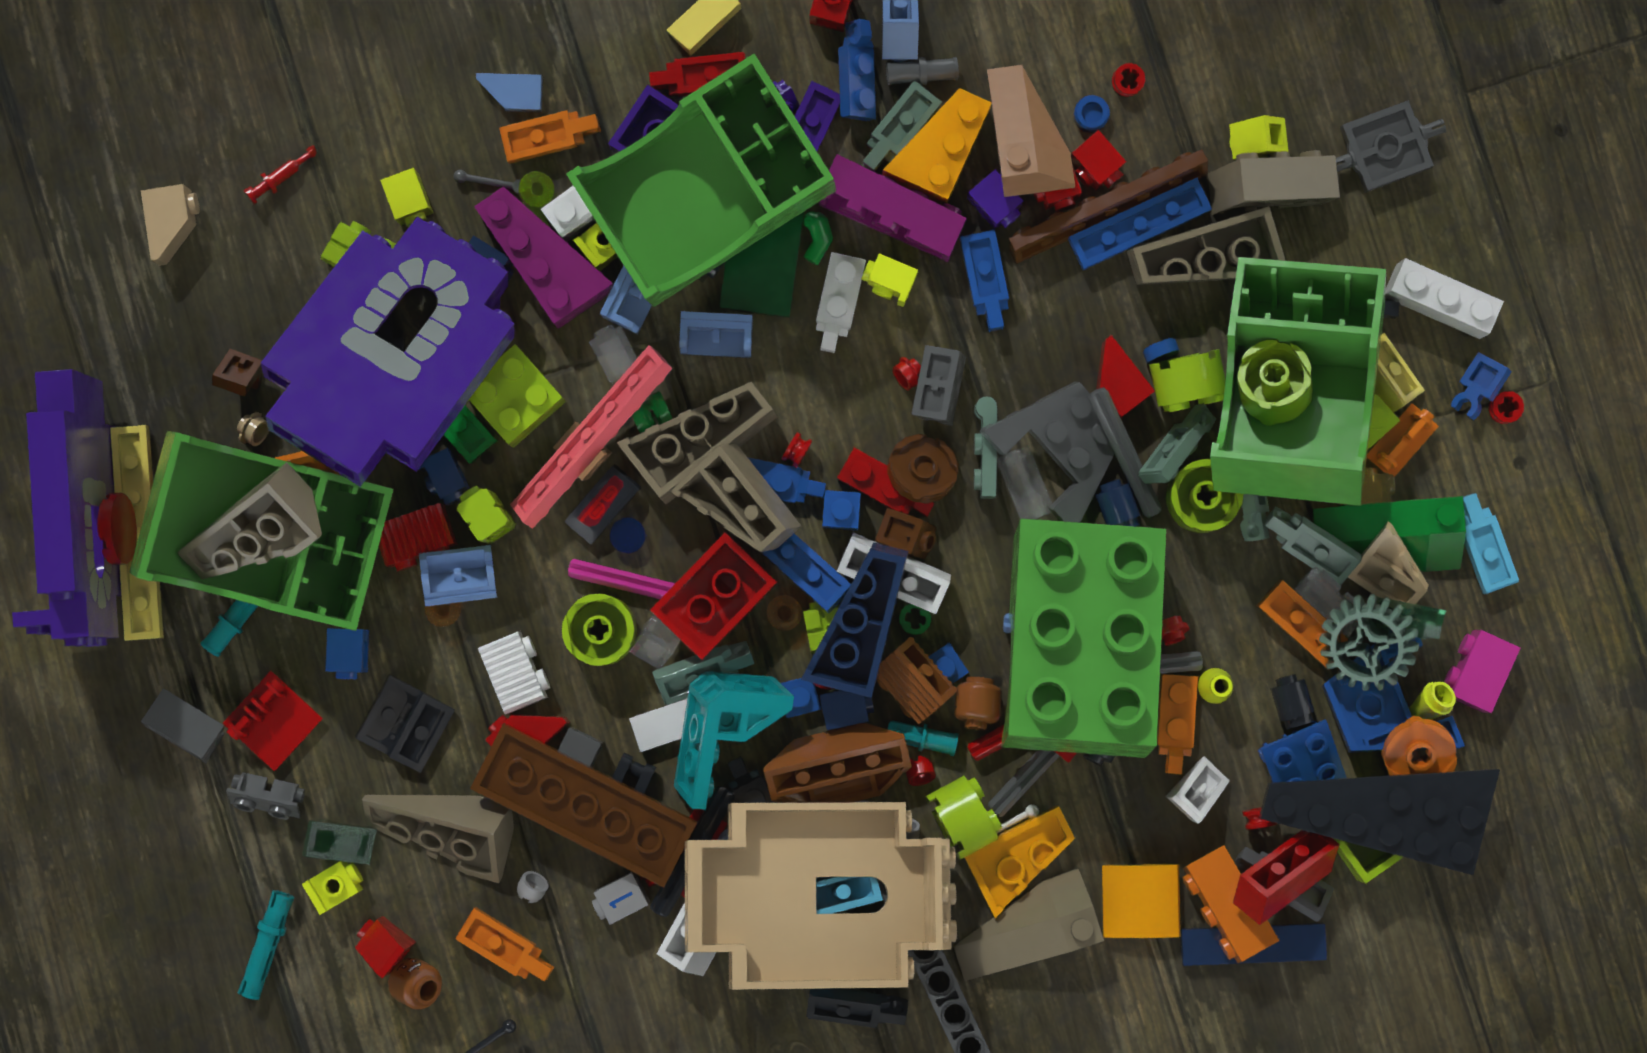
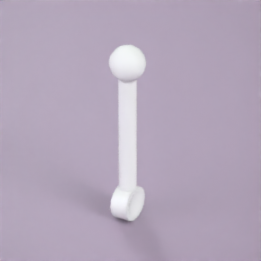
M1033 804L1028 805L1023 813L1002 823V829L997 834L1028 817L1033 818L1037 816L1039 808Z

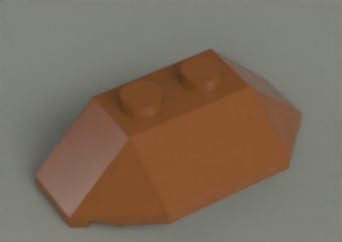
M859 723L794 739L763 770L771 801L778 803H851L882 795L898 780L903 772L906 773L912 766L904 734L867 723Z

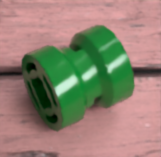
M660 390L650 394L649 399L644 401L641 407L632 414L640 434L645 432V429L656 424L661 425L673 419ZM651 409H653V411H654V414H655L654 417L652 416V414H651V412H650Z

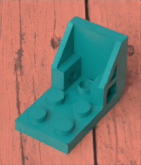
M705 671L690 683L674 788L692 809L706 810L707 798H711L713 795L714 780L711 773L713 763H717L720 752L717 740L745 742L792 710L794 696L774 677Z

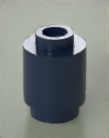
M1120 479L1100 485L1102 492L1095 496L1105 524L1139 526L1140 523L1137 517L1140 516L1129 483L1122 485Z

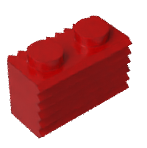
M437 503L385 521L379 542L385 566L390 568L395 566L397 572L417 566L416 559L419 558V553L450 550L449 547L458 545L445 505L442 503Z

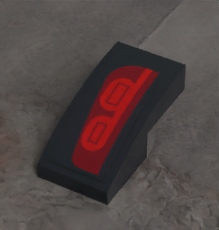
M614 464L564 522L589 544H593L642 487Z

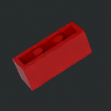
M1301 830L1240 875L1233 904L1258 925H1261L1331 873L1340 844L1331 837Z

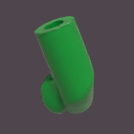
M810 211L805 215L803 224L810 231L813 241L803 255V258L818 266L833 241V235L828 218L821 212Z

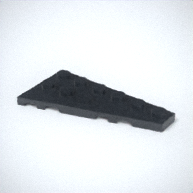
M1500 769L1268 783L1259 818L1474 875Z

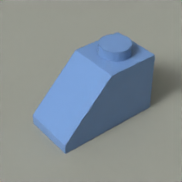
M882 0V59H892L898 62L918 59V0Z

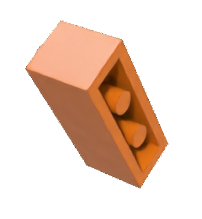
M1225 845L1183 868L1186 875L1182 879L1191 895L1198 894L1203 902L1204 907L1200 910L1211 928L1216 925L1223 938L1219 940V944L1229 960L1235 958L1237 963L1243 962L1280 941L1268 920L1258 925L1233 904L1241 873Z

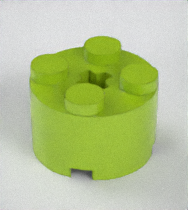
M1278 340L1259 342L1245 352L1241 359L1242 362L1238 369L1237 378L1240 400L1246 411L1262 424L1269 426L1288 422L1302 414L1312 401L1313 391L1311 364L1305 352L1297 345L1280 343Z
M1220 349L1211 350L1203 354L1196 353L1160 361L1161 369L1159 363L1149 364L1158 407L1163 406L1164 412L1191 408L1189 401L1198 399V404H1210L1224 400L1226 377Z
M1210 459L1197 460L1181 468L1177 476L1169 482L1166 491V504L1171 517L1181 528L1196 533H1208L1225 527L1235 518L1243 503V494L1213 490ZM1201 487H1203L1205 493H1211L1212 499L1206 501V506L1202 500L1197 499V494L1201 492Z
M590 594L578 599L570 607L562 623V637L566 648L575 658L593 666H606L617 663L628 655L636 641L637 624L632 611L623 601L606 594ZM601 620L602 625H607L609 628V632L604 633V639L602 640L599 639L598 635H592L591 628L597 627L596 621Z
M962 776L925 796L928 804L934 801L937 806L932 811V814L944 837L950 839V847L958 845L961 849L956 854L959 860L998 840L997 832L1002 829L995 812L992 809L986 811L981 799L985 795L975 777L967 780L965 776Z

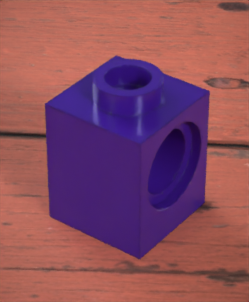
M996 169L969 191L967 200L994 230L1001 224L1007 228L1021 215L1018 209L1021 208L1023 200L1019 195L1004 197L1002 178Z

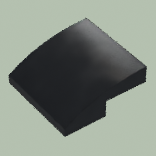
M388 674L355 738L421 773L455 709Z

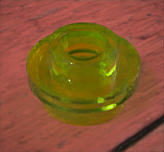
M538 171L530 172L519 183V195L527 205L541 207L551 201L554 195V184L545 173ZM535 182L541 184L543 192L539 196L535 195L531 190L532 184Z

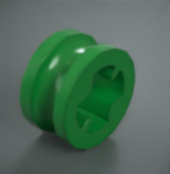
M911 603L906 605L899 615V624L902 629L912 635L925 632L931 623L930 612ZM910 609H919L920 616L925 617L924 625L918 624L919 629H912L911 623L905 621L906 613L912 614Z

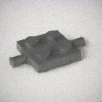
M1408 100L1343 124L1340 130L1347 145V154L1336 158L1337 172L1352 167L1358 174L1366 193L1431 169L1434 165L1428 152V138L1446 133V126H1442L1444 121L1440 118L1437 121L1422 126L1414 116Z

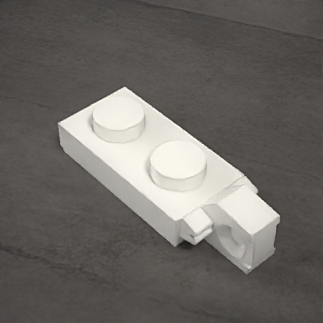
M831 252L816 318V330L824 332L820 348L822 351L835 353L838 335L847 337L848 330H851L862 281L861 278L866 263L865 259Z

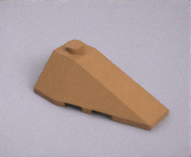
M1016 65L987 69L1004 197L1075 188L1071 153L1023 66Z

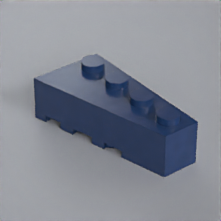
M873 542L801 680L872 697L909 551Z

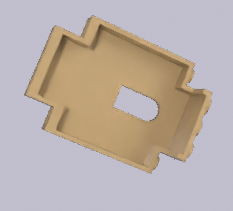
M906 802L728 804V840L685 841V952H729V989L908 987V980L914 978L913 957H908V950H951V942H956L957 924L956 920H951V905L956 904L955 883H950V869H954L956 864L955 847H950V839H906V832H911L912 813L911 810H906ZM816 877L877 878L886 888V902L880 910L874 913L816 914Z

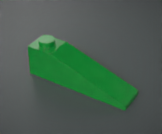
M1463 496L1312 509L1314 524L1360 554L1364 552L1385 524L1389 522L1394 526L1420 571L1461 569L1466 536Z

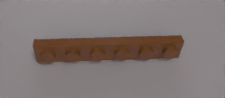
M1202 149L1195 153H1183L1167 166L1162 168L1153 167L1144 172L1141 178L1130 183H1118L1108 193L1097 198L1094 196L1082 200L1076 208L1065 213L1063 211L1056 212L1050 215L1045 222L1035 227H1023L1016 231L1013 237L1009 238L1010 253L1016 264L1067 241L1070 236L1188 181L1198 178V180L1208 176V159Z

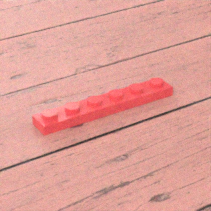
M648 345L510 504L524 524L533 529L548 514L550 508L564 492L570 489L577 477L593 461L605 445L617 435L619 429L641 407L646 398L664 381L667 374L673 369L653 347Z

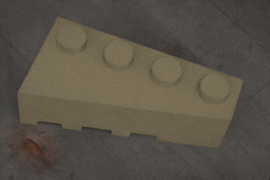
M1269 206L1127 251L1136 285L1235 280L1238 257L1286 261Z
M749 382L710 400L705 405L693 410L689 409L672 420L661 425L656 424L645 429V432L630 439H623L617 442V444L658 497L665 504H668L676 497L670 491L719 445L737 444L739 447L774 421L777 415L753 383Z

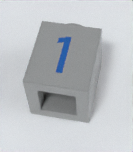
M630 872L593 892L596 899L592 900L593 907L601 920L606 918L609 925L644 908L651 902L637 874L634 872Z

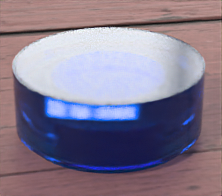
M622 518L612 526L610 540L618 551L630 554L637 552L643 547L646 541V531L643 525L636 519Z

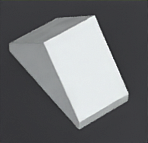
M1202 757L1171 789L1166 797L1191 821L1200 823L1230 780L1206 757Z

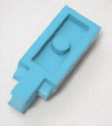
M1476 493L1463 496L1466 526L1464 544L1482 593L1488 594L1518 583L1519 578L1496 515H1492L1489 507L1481 508Z

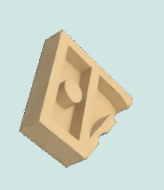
M1387 522L1364 550L1361 557L1362 561L1348 578L1372 594H1375L1381 600L1389 597V605L1393 608L1401 605L1403 607L1401 613L1407 616L1427 592L1428 583L1394 526Z

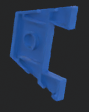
M1413 620L1412 623L1406 628L1416 629ZM1419 634L1416 638L1412 639V641L1419 643V648L1423 646ZM1376 642L1370 647V648H1372V650H1373V648H1374ZM1398 643L1391 644L1388 649L1381 651V666L1388 664L1389 659L1395 658L1398 655ZM1357 657L1353 660L1355 663L1366 667L1362 658ZM1334 675L1322 685V688L1348 752H1382L1385 740L1390 732L1399 724L1412 717L1399 683L1397 682L1396 685L1392 686L1385 680L1383 690L1379 691L1375 687L1374 682H1371L1369 690L1364 691L1362 690L1361 681H1357L1355 686L1350 688L1348 686L1350 677L1345 675L1343 679L1337 680L1336 675ZM1453 716L1436 721L1449 731L1454 739L1456 749L1465 746ZM1422 747L1420 749L1417 748L1415 750L1422 751L1426 750V748Z

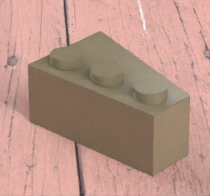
M1320 150L1302 152L1300 157H1290V153L1287 151L1268 154V158H1258V153L1254 152L1243 153L1236 156V161L1208 173L1212 215L1223 214L1227 210L1245 207V212L1257 210V207L1278 206V209L1321 205L1340 198L1336 156H1321Z
M737 444L719 445L670 491L677 497H682L696 506L697 510L704 515H709L723 524L725 529L759 552L777 549L802 527Z

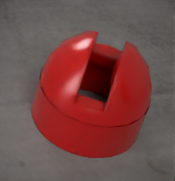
M919 755L918 761L910 759L912 767L906 772L910 785L921 786L935 779L936 773L932 762L928 758Z

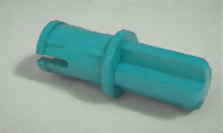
M235 600L224 615L219 614L218 618L220 620L207 637L201 641V646L212 655L219 657L237 633L241 634L243 632L241 627L258 606Z
M894 720L888 724V730L904 734L906 744L918 747L920 752L923 749L950 754V756L955 754L959 736L957 733L953 734L930 729L928 724H924L921 727Z

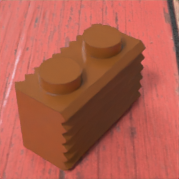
M909 637L881 661L877 677L879 686L889 691L899 702L902 712L907 717L913 718L918 725L957 692V688L952 686V682L948 681L947 676L943 675L941 670H938V665L933 664V660L929 659L928 654H925L924 650L919 648V644L915 643L912 637Z

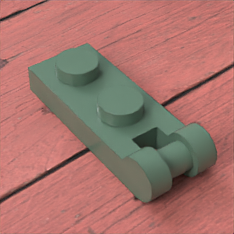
M987 396L979 399L974 408L975 416L981 420V429L997 422V403L993 398ZM975 433L974 455H980V469H974L973 488L974 490H980V499H994L996 497L997 450L981 433Z

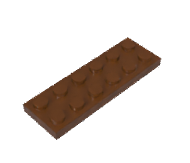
M506 723L502 725L470 787L473 791L663 888L685 847V841L689 840L698 822Z

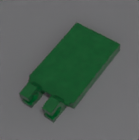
M804 212L725 262L720 309L790 318Z

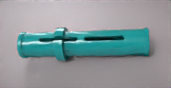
M272 890L264 918L259 920L257 925L259 932L243 980L237 992L239 995L252 1000L260 999L281 936H285L287 930L285 923L295 898L293 895L283 891Z

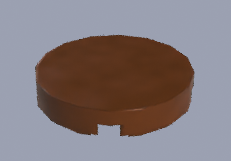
M916 434L905 437L895 445L888 459L887 474L892 486L901 496L913 502L931 503L941 500L950 493L957 480L959 464L954 452L944 441L938 438L935 440L928 438L924 434Z

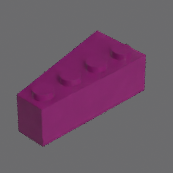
M836 154L829 172L834 178L837 191L821 200L819 206L948 262L966 222V217L961 216L962 211L959 208L947 203H943L941 206L929 200L930 197L919 190L912 188L909 190L887 176L877 174Z
M505 187L500 188L474 206L558 329L609 295L614 284Z

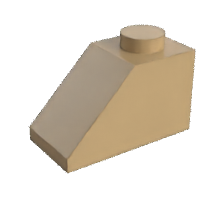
M184 184L141 190L151 261L159 266L168 264L196 226L195 214L200 212L199 201L196 193H192Z

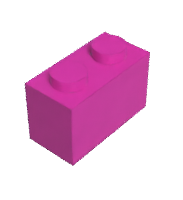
M1473 630L1471 635L1466 634L1458 649V653L1462 654L1456 667L1452 666L1444 683L1452 688L1456 701L1482 713H1492L1521 648L1483 630Z

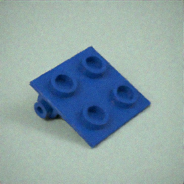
M1326 719L1318 723L1313 721L1310 726L1299 731L1295 729L1291 735L1283 734L1282 739L1267 744L1265 742L1262 744L1263 747L1257 750L1262 762L1266 763L1272 782L1347 778Z

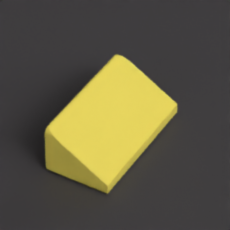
M698 0L666 31L692 56L742 9L741 3L738 0Z
M1383 333L1381 335L1374 395L1377 394L1394 413L1425 390L1386 334Z

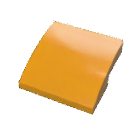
M1102 865L1103 938L1181 937L1179 865Z

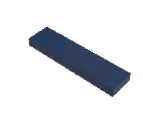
M1325 924L1271 925L1280 941L1240 963H1237L1235 958L1229 960L1219 944V940L1223 937L1217 927L1180 929L1182 965L1327 960Z

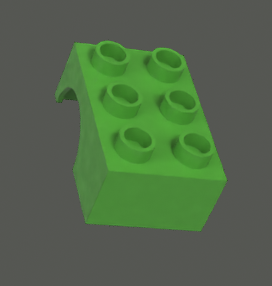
M755 54L747 57L680 100L676 110L664 122L637 142L605 160L585 167L577 166L566 173L640 292L653 307L837 191L833 176Z
M1238 257L1227 334V369L1223 408L1216 443L1212 442L1210 453L1214 491L1361 506L1385 310L1386 269ZM1265 340H1278L1280 343L1297 345L1307 355L1312 371V401L1305 411L1295 419L1269 426L1262 424L1258 419L1251 416L1242 405L1237 377L1238 369L1242 362L1241 359L1248 349Z
M167 431L129 572L139 579L196 589L254 604L272 611L356 631L393 489L369 482H364L360 487L342 475L287 462L313 491L322 535L295 556L288 558L280 556L270 559L264 564L257 565L253 563L242 566L237 571L201 579L177 552L287 461Z
M1020 519L1013 540L1009 609L1011 659L1007 710L1002 733V748L1146 758L1157 746L1166 529Z

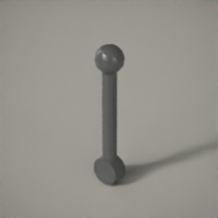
M457 170L453 175L457 183L469 181L513 189L518 195L524 194L527 189L526 183L521 179L508 182L469 175L464 170Z

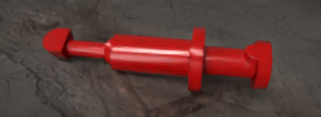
M315 146L305 149L307 152L300 158L287 161L268 176L264 172L260 174L263 180L254 188L250 186L243 190L252 204L258 203L256 199L268 190L276 194L278 192L276 187L298 172L299 165L309 158L316 156Z

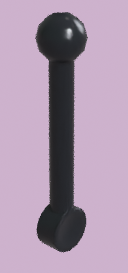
M511 1019L505 1020L500 1029L465 1053H477L505 1033H513L516 1030L515 1021Z

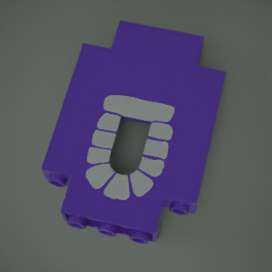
M418 216L393 249L388 241L381 236H371L362 230L261 362L264 378L285 390L265 416L268 430L360 487L385 453L417 472L514 339V323L508 314L500 310V297L508 287V271L498 260L483 257L465 240H455L447 235L445 230L433 221L426 222ZM414 288H426L435 294L438 305L404 352L375 335L408 291Z
M73 369L35 372L37 412L26 413L37 594L49 595V610L12 612L13 627L26 628V634L51 635V639L64 640V646L108 645V638H119L116 596H121L120 566L110 564L103 556L102 549H107L105 540H100L98 536L97 517L102 500L107 499V494L115 493L110 428L115 427L105 424L101 380Z

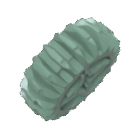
M1370 594L1367 603H1364L1361 595H1356L1353 601L1354 606L1349 601L1343 600L1340 604L1341 611L1335 608L1330 611L1329 615L1332 620L1324 621L1322 628L1326 633L1321 634L1319 637V641L1327 645L1322 648L1321 656L1332 657L1326 664L1327 669L1338 667L1339 670L1335 676L1337 680H1341L1347 675L1350 677L1348 682L1350 688H1353L1357 681H1361L1362 690L1364 691L1369 690L1371 682H1374L1375 687L1379 691L1383 690L1385 680L1392 686L1396 685L1398 682L1397 675L1402 677L1408 675L1409 669L1406 665L1415 664L1416 657L1412 653L1417 652L1419 649V643L1412 641V639L1417 637L1418 630L1406 628L1412 623V617H1399L1403 610L1401 605H1397L1393 610L1389 609V597H1385L1381 605L1376 604L1377 598L1375 594ZM1372 618L1382 621L1391 629L1377 628ZM1357 619V635L1349 637L1348 641L1341 642V629L1348 622ZM1365 635L1370 642H1376L1373 650L1368 643H1362ZM1398 643V655L1388 664L1381 666V651L1388 649L1391 644ZM1349 656L1362 658L1366 667L1355 663Z

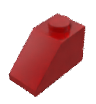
M1110 335L1102 343L1096 390L1103 387L1108 390L1121 418L1153 394L1155 390L1114 337Z
M502 715L488 728L491 734L485 741L492 746L502 725L506 723L547 744L570 721L567 717L511 715L507 719Z
M381 916L375 922L369 919L356 935L361 940L355 946V949L374 972L383 979L404 959L416 941L387 918Z

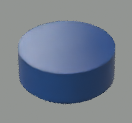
M1089 95L1080 99L1076 104L1073 117L1076 125L1081 130L1092 133L1101 130L1106 125L1110 110L1104 99L1099 96Z
M1168 338L1145 348L1143 355L1147 365L1175 356L1180 352L1176 339Z

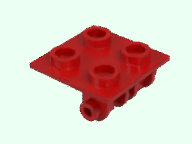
M270 671L222 724L228 728L227 733L233 739H240L273 771H276L323 718L275 673Z

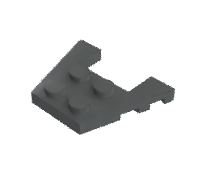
M1073 382L1037 400L1036 403L1020 411H1015L1007 415L1006 418L994 424H989L980 430L981 434L1000 455H1006L1029 432L1073 482L1048 509L1059 521L1078 523L1081 522L1114 456V451L1089 400L1090 393L1080 382Z

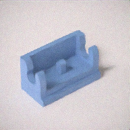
M624 265L600 315L602 318L638 335L652 305L644 298Z
M681 311L680 354L751 358L753 316Z
M491 545L419 553L425 606L497 598Z

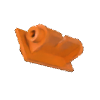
M1413 403L1399 417L1400 422L1389 430L1367 453V458L1391 479L1399 473L1439 427L1433 421L1434 416L1431 412L1424 408L1421 411Z

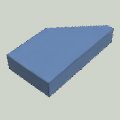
M476 73L477 81L506 111L542 112V75Z

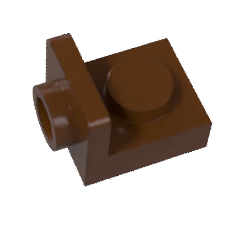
M229 349L212 375V385L245 397L251 388L258 389L261 384L262 360Z
M887 508L875 541L886 546L909 551L908 554L924 560L927 553L934 547L937 527L924 520Z

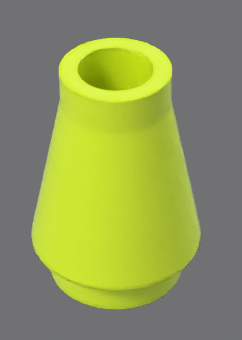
M1211 668L1200 676L1198 691L1207 702L1213 704L1222 703L1231 696L1233 681L1226 671L1219 668ZM1219 679L1222 680V685L1224 686L1222 692H1217L1214 688L1215 682Z
M1431 682L1423 688L1413 704L1408 708L1412 717L1419 716L1423 719L1433 720L1452 711L1456 702V696L1452 688L1446 683Z

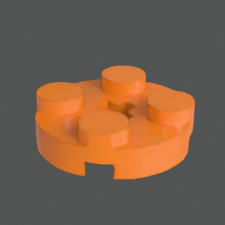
M1419 716L1410 717L1404 723L1395 727L1387 736L1381 753L1389 775L1451 772L1455 770L1457 765L1456 745L1449 731L1440 723L1430 719H1423ZM1426 748L1425 752L1428 755L1426 760L1419 758L1415 762L1412 761L1414 756L1412 752L1415 749Z

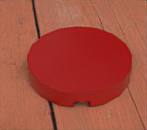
M122 492L109 493L106 495L107 499H103L99 506L97 532L100 540H105L107 549H102L105 559L113 565H125L132 561L136 549L137 524L135 512L126 494Z

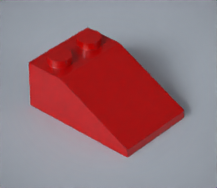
M724 533L650 611L703 660L777 585V582L728 534Z

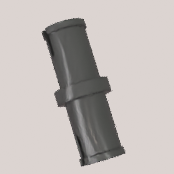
M918 57L917 61L886 62L887 85L913 83V81H916L922 86L927 85L928 81H955L959 77L957 57L926 60L925 57Z

